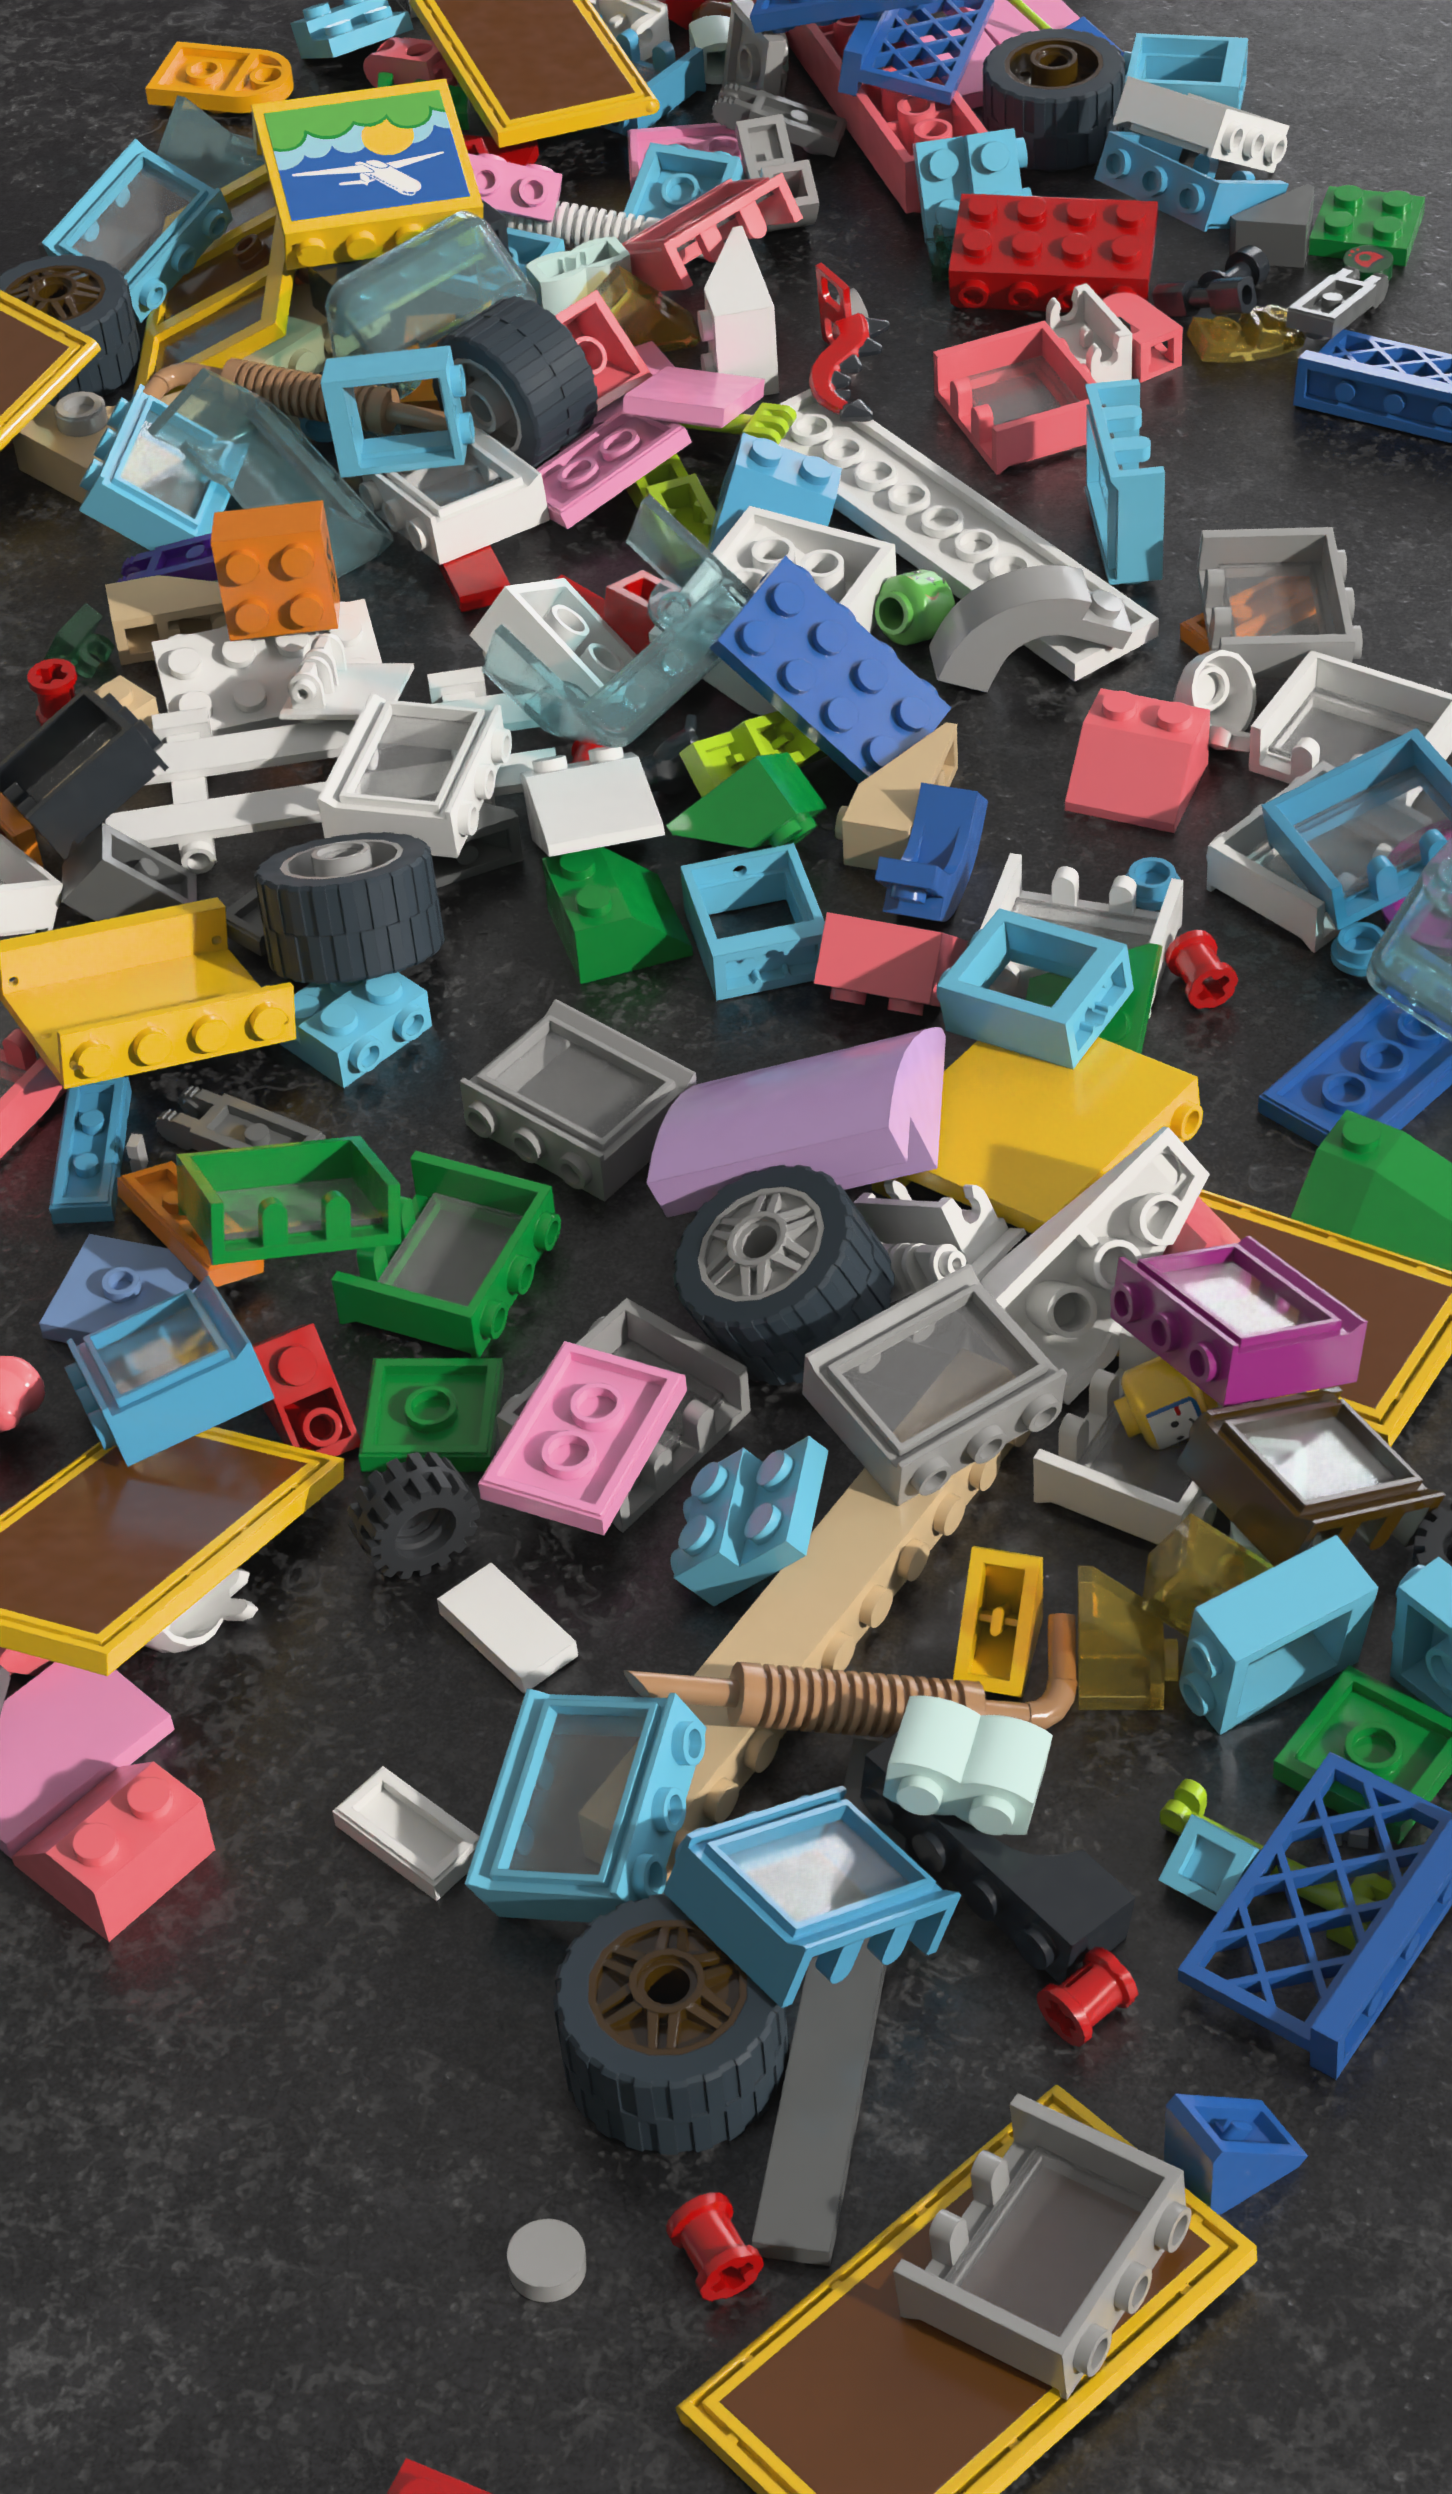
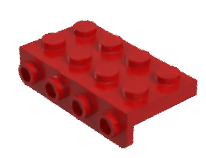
M961 193L949 265L950 302L959 308L1046 311L1050 299L1054 297L1060 303V312H1070L1073 307L1071 298L1074 287L1085 283L1092 288L1102 301L1112 294L1132 293L1149 302V282L1158 220V201Z

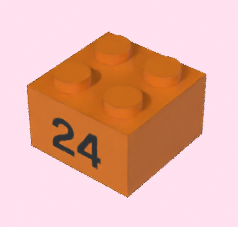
M323 500L214 512L210 543L230 641L338 629L340 594Z

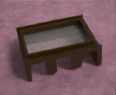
M1339 1386L1230 1407L1209 1409L1192 1424L1189 1430L1190 1440L1176 1461L1180 1468L1274 1567L1306 1551L1311 1542L1313 1546H1316L1335 1535L1339 1537L1346 1547L1355 1532L1370 1550H1376L1384 1545L1391 1534L1404 1547L1413 1546L1419 1525L1423 1519L1430 1520L1431 1512L1438 1508L1446 1496L1444 1492L1427 1489L1422 1484L1423 1479L1344 1399H1338L1343 1392Z

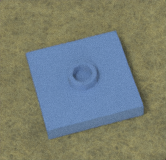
M89 1234L39 1322L42 1337L67 1343L66 1341L72 1338L75 1345H80L85 1342L83 1337L189 1288L192 1293L195 1292L201 1282L168 1248Z

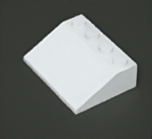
M749 506L649 632V642L751 713L765 715L778 711L709 648L710 645L759 586L760 580L765 573L784 556H787L794 564L805 568L812 575L815 583L837 603L849 608L855 615L856 621L870 633L877 624L875 604L879 597L881 586L888 578L896 576L895 544Z

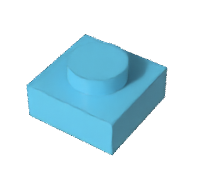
M1191 1814L1158 1880L1218 1912L1261 1850L1207 1820Z

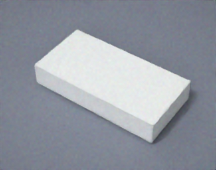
M489 1563L437 1598L439 1613L524 1694L527 1689H532L578 1657L576 1641L492 1563Z
M384 1766L332 1811L335 1826L436 1901L468 1873L480 1837Z

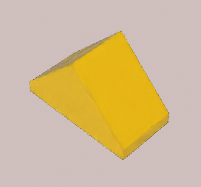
M978 1546L972 1547L953 1681H979L984 1691L1016 1697L1023 1696L1043 1621V1557Z

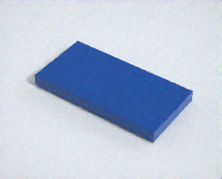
M1408 968L1258 1097V1112L1318 1147L1346 1110L1401 1130L1452 1085V990Z

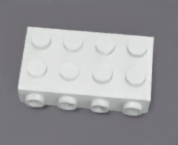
M365 599L340 602L338 629L230 641L227 625L218 629L193 634H177L168 639L151 642L167 712L207 707L213 736L302 723L299 720H280L279 713L290 696L289 683L292 677L298 673V667L305 654L311 650V644L315 637L325 633L336 635L344 646L346 663H382Z

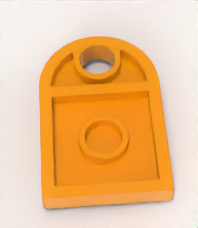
M177 41L145 90L148 104L166 106L172 110L190 108L208 110L215 114L226 112L251 113L252 104L287 99L293 91L294 82L290 62L276 52Z

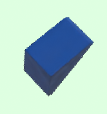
M1175 2094L1166 2104L1164 2162L1183 2170L1185 2188L1218 2215L1223 2214L1294 2171L1308 2157L1262 2100Z

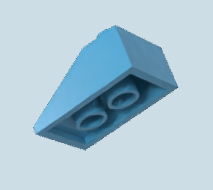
M742 433L722 482L705 561L749 506L828 526L837 497L842 468L829 464L820 457L807 456L779 446L770 439L757 438Z

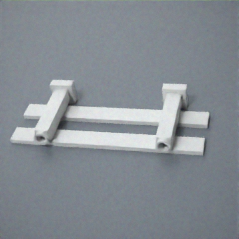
M482 666L427 674L431 704L480 708L487 711H492L494 705H500L504 729H509L510 731L549 726L543 687L486 696ZM207 707L152 715L153 732L163 743V746L156 753L169 768L164 771L158 766L153 770L155 776L144 786L171 782L173 804L112 813L105 822L107 825L148 848L178 844L182 866L195 874L205 873L211 870L215 863H217L214 838L321 822L317 798L326 783L325 781L209 799L207 776L339 757L356 722L353 720H327L319 724L299 723L213 736ZM382 745L377 746L378 751L401 748ZM555 747L510 754L508 762L501 763L497 771L492 797L485 799L483 803L495 805L494 796L523 792L520 773L532 771L533 760L556 756ZM451 752L453 762L458 753ZM453 763L362 776L360 780L361 794L415 800L438 795Z

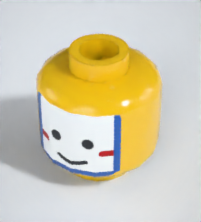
M1160 1356L1125 1371L1121 1379L1125 1396L1113 1401L1128 1437L1131 1438L1141 1433L1147 1445L1156 1450L1165 1449L1190 1438L1189 1430L1195 1420L1207 1410L1218 1408V1404L1213 1398Z

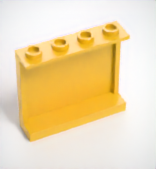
M1099 1037L1074 1069L976 1041L943 1074L938 1168L889 1180L898 1181L905 1187L913 1181L970 1207L971 1203L965 1198L963 1187L966 1184L977 1185L987 1194L998 1218H1004L1005 1222L1018 1228H1024L1025 1231L1033 1234L1163 1126L1169 1127L1182 1143L1185 1140L1191 1139L1202 1124L1203 1110L1199 1099L1198 1077ZM885 1181L872 1183L873 1191L891 1199L889 1194L886 1193Z

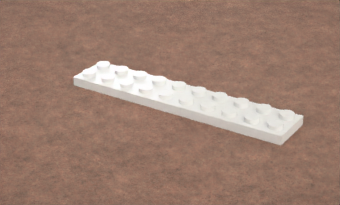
M811 389L780 403L781 405L792 407L797 414V418L784 438L781 439L779 446L807 456L820 457L829 464L842 468L834 508L878 540L895 544V552L918 569H926L939 574L946 580L952 593L958 598L962 599L981 584L1010 571L1040 565H1061L1081 568L1088 590L1093 592L1095 590H1104L1122 599L1132 629V634L1123 650L1064 635L1045 636L1023 644L1073 681L1081 679L1158 637L1159 619L874 420L867 422L841 421L840 415L827 410L815 400Z

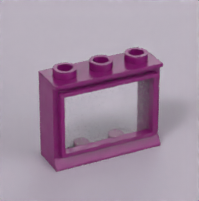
M1246 1236L1238 1243L1138 1259V1262L1135 1264L1125 1257H1118L1115 1285L1110 1294V1318L1221 1406L1227 1407L1357 1382L1368 1321L1251 1236Z

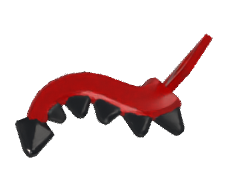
M821 262L815 265L822 339L829 346L818 356L811 367L809 377L811 393L821 406L840 415L841 421L873 420V411L861 399L847 402L851 397V391L840 388L851 384V377L843 373H859L862 371V363L858 358L877 355L882 352V345L873 340V338L886 332L890 328V323L885 319L867 318L861 313L852 315L849 286ZM828 281L837 288L840 305L830 296Z

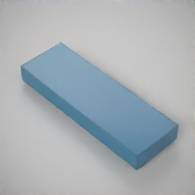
M119 1077L67 1089L49 1206L53 1224L115 1221L118 1198L117 1177L121 1176L132 1094L129 1077Z

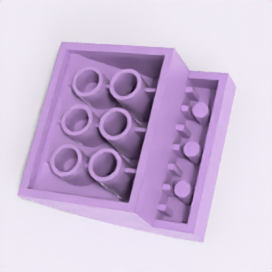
M934 1027L750 1071L693 1085L685 1090L668 1109L659 1128L647 1178V1185L666 1217L693 1211L697 1212L705 1202H709L718 1194L720 1189L729 1183L732 1184L751 1172H759L772 1166H809L814 1171H823L830 1175L836 1184H840L844 1190L937 1169L946 1036L942 1028Z

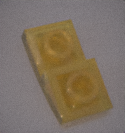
M1267 305L1265 308L1255 307L1250 313L1242 314L1239 322L1224 316H1216L1213 319L1193 317L1187 332L1201 360L1218 363L1246 362L1271 358L1303 347L1306 340L1302 331L1286 327L1287 309L1278 305Z

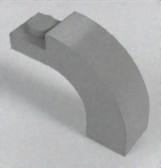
M783 114L736 121L735 133L746 180L764 177L771 179L779 173H783L803 219L796 223L767 225L766 233L813 225L818 215L819 199L809 159L794 162Z
M1040 565L1010 571L973 589L943 619L929 645V650L938 681L987 693L1006 658L1018 647L1031 640L1051 635H1064L1123 650L1132 634V629L1123 600L1104 590H1095L1094 592L1088 590L1081 568L1061 565Z

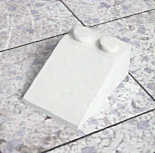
M743 226L733 227L704 287L705 310L697 312L701 339L703 342L708 341V353L701 354L702 371L765 379L764 395L779 393L774 305Z
M565 578L505 586L470 634L473 640L483 649L484 658L493 667L503 671L505 674L607 711L665 700L671 693L669 688Z
M622 745L591 749L588 751L589 760L567 764L566 755L533 760V770L520 773L532 840L549 857L665 835L663 822L640 759L632 752L623 754Z

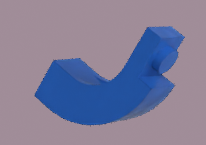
M921 782L912 831L901 860L879 856L875 880L887 888L883 912L938 922H946L952 917L969 882L982 835L988 800L978 791Z

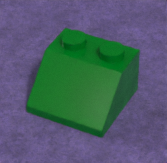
M785 752L754 757L666 826L672 835L746 848L770 844L775 848L786 843L796 844L811 834L818 827L814 818L826 810L827 807L790 754Z
M604 847L542 858L548 911L580 984L693 956L692 945L658 874Z

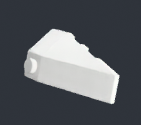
M1163 1126L1004 1256L980 1280L984 1288L1058 1370L1064 1369L1067 1372L1063 1403L1069 1405L1091 1383L1094 1373L1099 1368L1104 1370L1114 1360L1119 1350L1120 1331L1123 1327L1110 1318V1294L1115 1285L1118 1257H1125L1135 1264L1138 1262V1259L1163 1255L1167 1245L1174 1244L1210 1175L1169 1127Z

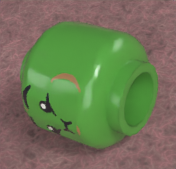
M926 569L890 577L882 584L875 604L877 624L884 635L897 644L907 646L933 639L943 619L955 606L952 590L943 577L934 571Z

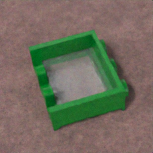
M361 1136L176 1154L178 1214L187 1217L207 1247L212 1265L401 1244L400 1183Z
M415 1150L410 1158L416 1194L413 1199L400 1196L401 1244L357 1249L356 1257L360 1277L337 1271L331 1279L339 1323L359 1322L471 1354V1358H480L490 1340L497 1339L502 1334L506 1325L508 1311L518 1294L524 1295L528 1291L533 1280L535 1266L544 1251H551L557 1243L561 1229V1218L558 1214H555L552 1186Z

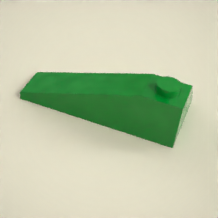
M1346 1110L1317 1148L1291 1219L1452 1271V1163L1406 1132Z

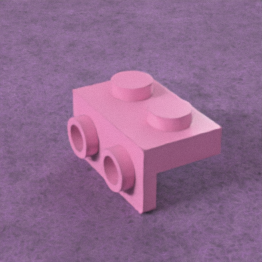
M468 153L480 196L485 202L500 213L545 223L553 221L556 203L559 201L562 174L555 173L552 169L542 165L527 164L523 166L509 163L504 158L493 154L482 153L473 155Z

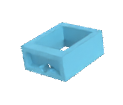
M1136 33L1132 52H1124L1125 83L1127 77L1130 76L1185 95L1191 93L1241 110L1247 80L1248 38Z
M450 345L326 359L320 384L341 478L464 465L467 445L475 443V428L472 413H463L460 397L466 396L465 374L462 364L454 365ZM438 378L448 430L364 439L353 387Z
M794 843L680 866L684 911L716 1001L814 981L825 921ZM737 866H745L740 871H733ZM787 900L795 921L794 924L717 939L709 915Z
M999 908L983 929H979L973 935L969 946L951 968L946 969L940 977L937 985V999L941 1005L945 1030L1074 1069L1134 990L1127 944ZM1010 961L1073 979L1052 1008L989 989Z
M1337 1535L1195 1607L1179 1687L1186 1704L1192 1712L1198 1716L1204 1715L1219 1735L1346 1669L1348 1665L1352 1666L1359 1661L1378 1586Z

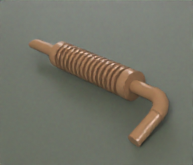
M230 358L226 361L223 369L191 362L169 365L151 376L143 390V393L161 400L166 393L175 387L202 385L219 389L221 399L227 404L329 423L320 384L321 374L276 367L238 358ZM377 385L353 387L360 422L364 431L387 435L394 430L396 424L432 431L448 430L444 411L400 403L398 391L394 388Z
M1068 1613L1048 1615V1681L1045 1692L1035 1701L1025 1703L985 1700V1692L979 1681L926 1679V1677L919 1676L913 1678L907 1675L899 1677V1675L887 1674L886 1676L883 1673H874L872 1675L871 1672H860L858 1674L857 1671L844 1672L843 1670H832L831 1672L830 1669L823 1668L817 1671L816 1668L806 1667L805 1669L799 1666H791L789 1668L787 1665H778L776 1667L774 1664H764L762 1666L761 1663L736 1662L729 1679L624 1670V1675L630 1685L642 1697L668 1698L669 1693H676L685 1704L727 1707L731 1726L757 1727L758 1725L759 1728L770 1729L772 1726L773 1729L784 1730L786 1727L787 1730L792 1731L800 1729V1731L812 1732L814 1730L817 1733H825L827 1731L830 1734H839L841 1732L842 1735H853L855 1733L856 1736L869 1735V1737H881L882 1735L883 1738H890L899 1731L910 1696H933L964 1705L980 1715L1013 1717L1030 1722L1046 1730L1064 1718L1075 1700L1078 1684L1076 1680V1616Z

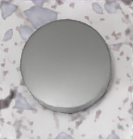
M82 391L68 394L61 398L54 407L58 430L68 436L83 437L92 435L103 429L108 422L103 398L92 392Z
M540 2219L521 2227L511 2238L507 2249L508 2272L512 2285L521 2295L537 2302H555L574 2293L581 2285L586 2273L585 2244L579 2232L568 2223L556 2219Z

